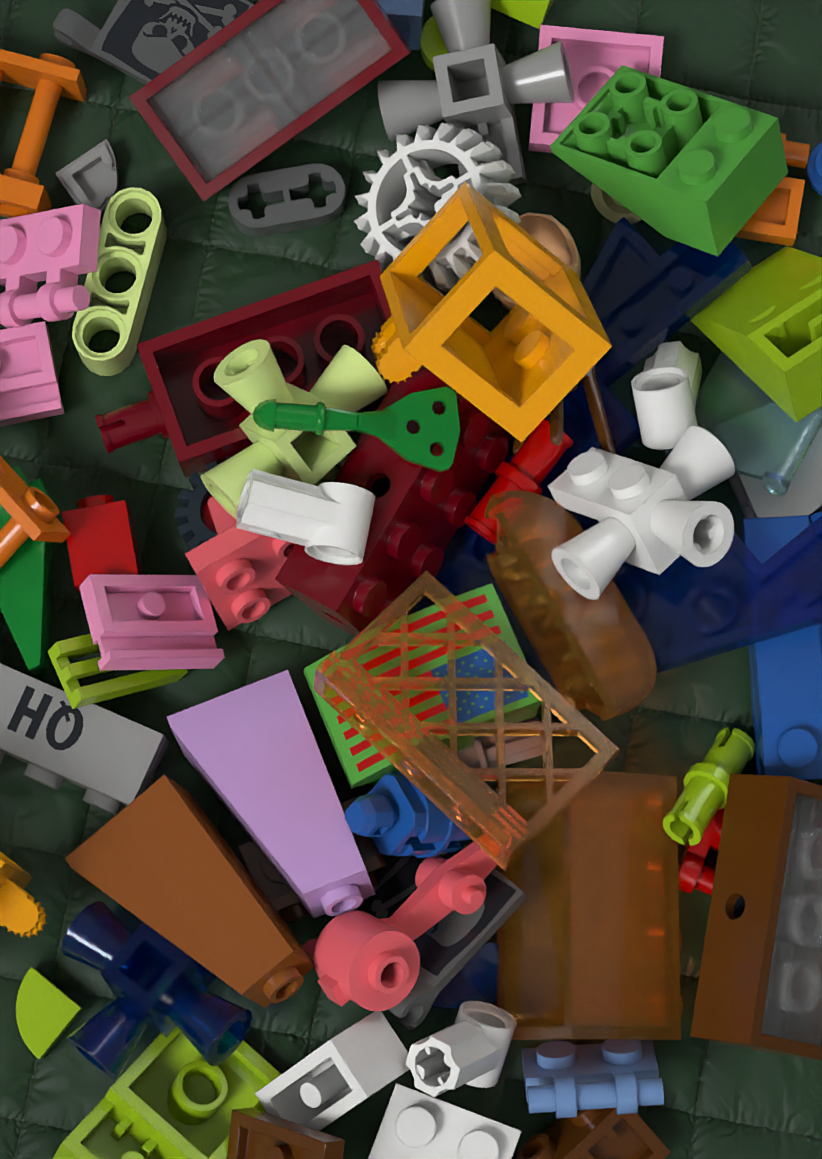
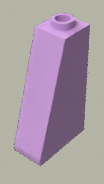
M288 670L167 716L170 728L183 755L313 918L324 914L338 916L344 912L352 911L361 905L363 899L375 895L367 870L350 827L345 820V814Z

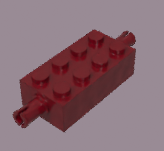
M378 259L136 344L152 390L147 392L149 397L147 399L102 415L101 413L94 415L108 454L115 452L114 450L162 433L164 439L170 437L184 477L187 478L195 472L199 474L207 471V464L216 460L219 465L227 460L226 457H232L252 445L253 443L239 426L251 413L217 385L213 377L216 368L228 354L241 345L253 340L263 339L268 341L285 381L307 392L312 389L343 345H348L359 352L378 372L376 365L378 359L374 358L371 345H373L372 338L376 337V332H381V326L392 315L380 279V275L383 272ZM383 379L387 390H389L393 382L390 383L388 379ZM385 395L360 409L357 413L377 410Z

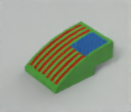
M492 583L390 623L304 668V675L351 789L381 779L384 774L403 771L471 747L476 737L535 717L543 700Z

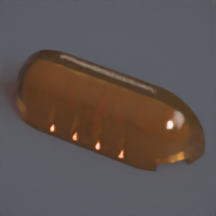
M520 490L492 494L486 506L484 516L489 519H497L498 537L495 544L496 552L486 555L490 570L563 699L573 710L578 711L586 708L591 713L601 717L602 721L621 716L636 708L651 693L656 681V660L647 637L613 579L597 600H591L580 595L563 579L552 560L551 553L554 548L584 532L580 524L563 507L539 494Z

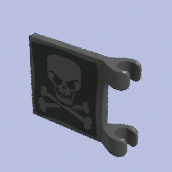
M118 0L101 30L68 8L62 9L53 22V29L55 30L54 36L58 42L74 50L89 54L146 85L246 12L254 4L247 0Z
M461 850L440 853L437 856L448 860ZM413 855L403 856L379 881L380 885L373 888L375 895L363 899L361 905L354 910L367 912L378 919L392 916L417 889L415 883L416 871L426 858H417ZM495 868L484 879L486 897L477 911L464 915L453 910L425 933L413 940L420 955L418 978L408 996L395 1007L388 1009L393 1013L395 1020L404 1028L410 1030L420 1025L430 1011L438 993L528 898L524 891Z

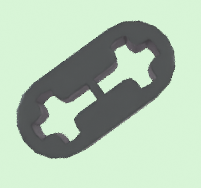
M307 164L251 174L241 178L233 185L229 193L228 207L234 225L242 233L249 236L263 237L324 226L334 222L342 214L346 205V191L341 175L333 167L325 164ZM314 182H322V187L325 191H335V193L326 196V206L321 208H314L313 201L309 198L293 201L290 199L308 195L310 193V184ZM253 193H261L264 202L284 200V202L266 206L264 210L265 217L260 219H253L252 213L248 209L240 210V207H245L249 204V195Z

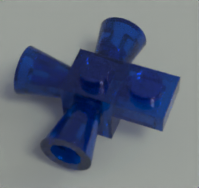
M97 901L83 909L67 929L62 941L63 954L100 971L101 976L116 998L66 1037V1039L86 1060L111 1079L118 1080L148 1024L166 1038L177 1026L211 1066L224 1062L244 1040L252 1022V1012L206 991L217 976L145 923H142L132 935L104 902Z

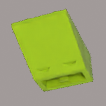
M785 246L685 311L687 318L796 423L822 406V257Z

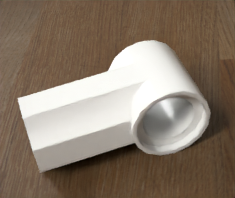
M681 341L659 343L655 354L646 359L643 372L636 375L631 381L642 443L651 449H672L690 426H697L695 406L702 376V365L699 353L691 352L684 347Z
M252 469L247 474L243 490L240 494L236 512V528L305 546L304 551L309 556L324 562L338 565H358L363 562L375 496L370 491L351 484L325 482L315 486Z
M480 1001L463 1002L460 1005L454 1025L411 1045L405 1065L412 1072L415 1088L432 1097H436L464 1084L480 1088L495 1086L498 1083L517 1025L516 1019L507 1011L492 1004Z

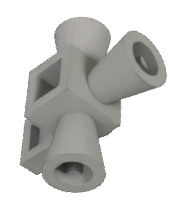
M436 0L431 4L430 9L448 54L433 57L436 80L378 81L380 111L388 138L391 142L396 141V134L409 135L417 131L418 125L430 126L444 119L447 123L455 125L461 131L468 128L482 135L484 142L489 141L496 145L502 153L500 160L510 164L516 173L508 183L511 185L526 183L513 104L574 103L572 78L562 41H559L506 65L495 44H490L491 0ZM458 164L461 177L468 171L463 164Z

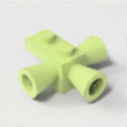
M258 339L241 345L221 361L214 372L213 378L217 385L251 413L239 426L253 444L200 476L201 480L215 500L236 520L240 494L243 490L247 474L252 469L315 486L325 482H334L348 459L347 454L356 447L346 431H324L323 435H316L315 432L283 429H274V432L262 429L255 423L253 419L254 408L263 401L276 399V402L308 405H317L318 402H323L326 407L357 412L387 394L386 384L375 368L359 352L348 345H343L312 389L307 392L285 381L268 341Z

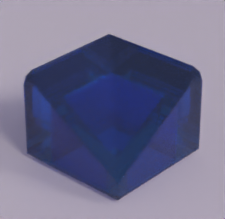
M485 943L438 993L431 1008L459 1009L460 1005L467 1001H480L496 1006L499 943Z

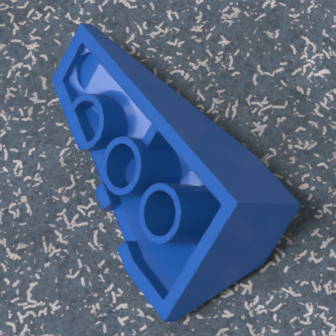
M808 515L742 519L753 741L756 747L754 754L755 774L791 776L801 780L822 779V551Z

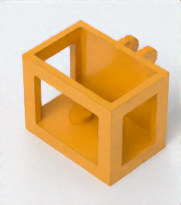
M464 182L380 275L392 315L381 326V332H376V337L372 338L373 345H371L374 358L378 359L376 365L379 375L382 374L383 379H388L390 383L395 381L399 384V381L402 380L406 382V378L412 377L411 373L413 371L417 372L423 365L521 443L612 347L577 273L467 182ZM469 221L483 255L448 294L444 296L419 275ZM510 255H512L516 260H518L521 264H523L526 268H528L540 279L538 280L529 271L522 267L518 262L511 258ZM496 286L517 304L489 332L469 315Z

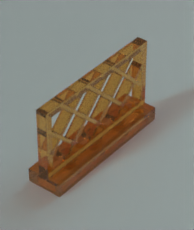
M427 570L342 651L338 653L334 650L315 670L314 690L504 871L524 853L526 846L617 756L620 750ZM426 595L446 613V633H408L407 612ZM399 620V633H386ZM455 623L466 633H455ZM371 646H400V677H373L356 660ZM408 646H446L447 677H409ZM455 646L482 647L493 657L494 678L456 677ZM503 667L515 678H503ZM387 690H400V702ZM409 690L447 691L448 722H420L409 711ZM456 691H494L495 723L457 722ZM503 691H530L541 702L542 723H504ZM551 712L563 723H551ZM435 735H448V747ZM457 736H495L496 768H469L458 757ZM505 736H542L543 768H505ZM552 736H578L596 754L582 768H553ZM484 781H497V793ZM506 781H544L545 805L528 822L506 803ZM554 781H568L554 795Z

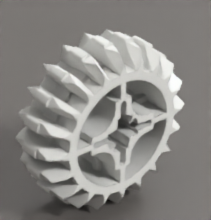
M441 123L438 130L429 125H418L415 139L407 134H396L397 151L393 154L388 150H377L379 159L383 164L378 172L374 170L363 172L366 180L372 184L370 192L355 196L359 205L368 209L365 214L354 221L359 230L368 233L360 245L366 253L375 256L374 260L378 259L382 272L385 271L464 182H467L516 224L521 222L518 213L508 209V206L521 198L522 195L517 187L508 183L516 173L510 164L500 160L502 157L501 150L489 141L484 142L482 135L468 128L461 131L451 123ZM447 164H463L468 172L459 178L451 175L446 179H441L435 175L433 169ZM469 221L420 273L419 276L434 288H439L444 292L450 291L483 255Z

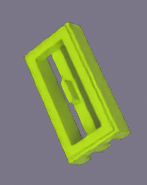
M91 633L57 641L47 651L72 709L178 682L188 673L187 669L145 670L80 687L77 679L114 671H100L98 661L102 656L70 664V659L100 652L99 644H93Z

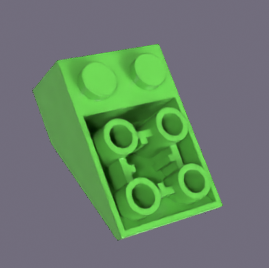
M624 65L615 72L550 145L553 154L663 236L717 257L788 174L777 117Z

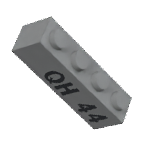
M0 663V764L6 754L27 763L28 766L23 775L44 785L59 790L63 780L80 786L86 789L82 799L84 802L113 815H117L120 812L122 805L126 807L149 788L169 744L164 734L95 704L72 709L65 691Z

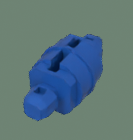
M416 767L410 768L408 771L384 774L367 795L359 796L345 811V820L353 833L371 837L381 854L395 855L397 857L413 855L417 858L436 857L440 853L461 850L479 829L485 828L498 814L499 806L492 794L487 790L474 788L466 772Z

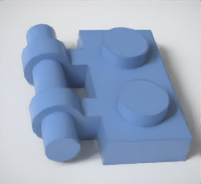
M617 1036L609 1038L600 1044L573 1045L567 1041L554 1040L544 1042L537 1048H522L523 1075L529 1113L555 1112L557 1119L577 1117V1110L615 1108L617 1115L638 1113V1106L664 1105L662 1078H659V1069L652 1040L639 1041L633 1037Z

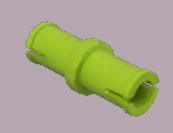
M729 727L721 729L703 761L690 767L683 780L685 789L662 822L665 832L673 840L683 845L689 841L690 846H694L701 841L705 829L717 810L725 807L730 774H740L747 762L755 754V743L750 736L737 728L732 730V734Z

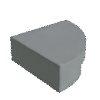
M107 139L55 173L57 180L75 205L86 204L101 210L100 222L103 220L109 200L118 192L119 187L118 165Z

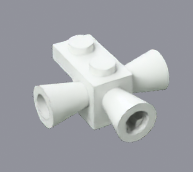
M690 426L660 468L595 447H591L587 452L575 457L569 463L567 470L556 478L548 488L557 506L596 519L599 523L552 550L553 563L563 579L580 595L591 600H597L624 562L658 575L680 556L697 567H709L719 562L729 550L733 540V516L730 510L720 502L690 500L734 475V462L725 446L709 431L698 426Z

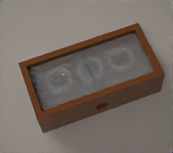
M730 774L690 1037L777 1055L822 1061V786L791 776Z

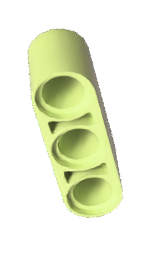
M129 187L120 190L109 200L99 232L97 272L88 273L84 284L90 295V303L87 309L77 311L73 324L72 339L82 362L91 372L100 376H113L121 373L130 365L137 348L136 344L139 341L166 242L167 227L159 202L151 192L142 188ZM144 213L152 218L150 226L144 232L128 234L121 230L123 221L132 214ZM128 271L136 276L133 286L126 292L111 293L105 290L107 279L114 273ZM113 330L120 334L117 345L111 351L96 353L88 349L92 336L99 331Z

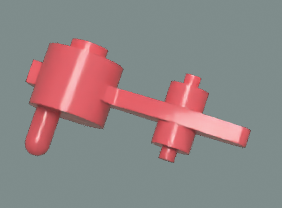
M489 831L448 860L440 856L428 857L419 865L416 871L415 883L417 889L392 916L378 919L364 911H347L333 918L324 927L318 939L308 940L303 948L314 961L316 973L320 978L318 983L328 999L341 1007L351 1000L370 1011H385L402 1002L413 989L420 969V955L413 940L421 936L453 910L460 914L468 915L481 907L486 897L484 879L508 853V840L495 832Z

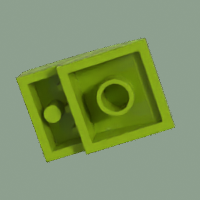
M194 997L109 1088L105 1097L60 1144L53 1159H227L232 1110L252 1107L267 1113L255 1093L279 1077L281 1073Z

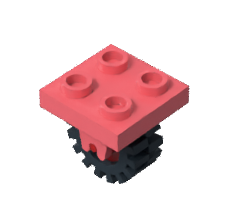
M215 460L207 464L206 467L209 471L218 464ZM195 472L188 479L194 491L191 492L182 488L177 497L182 507H175V519L179 524L177 529L189 552L185 553L220 619L229 631L241 623H250L261 618L272 605L292 594L275 578L296 544L236 528L237 520L215 500L203 484L200 475Z

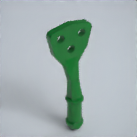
M448 387L410 393L382 411L357 413L326 407L323 402H318L317 405L280 403L276 402V399L259 403L253 411L255 423L267 431L274 432V429L315 432L316 435H323L324 431H356L379 438L405 461L438 472L446 471L452 466L460 434L456 393ZM434 402H440L444 405L443 414L438 415L432 410ZM408 421H415L419 425V430L416 434L407 431L406 425ZM433 443L440 444L442 447V454L436 457L430 452V446Z

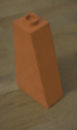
M166 775L159 778L65 858L74 871L238 993L265 1008L271 1003H280L295 994L304 982L303 976L314 968V961L191 793Z

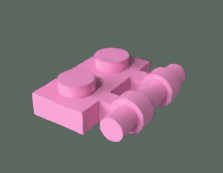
M79 204L0 220V285L6 287L5 291L0 294V324L6 328L31 324L34 318L40 317L48 322L67 320L72 317L74 312L88 308L90 295L86 287L78 285V275L97 272L101 210L86 204ZM46 281V284L37 291V282Z

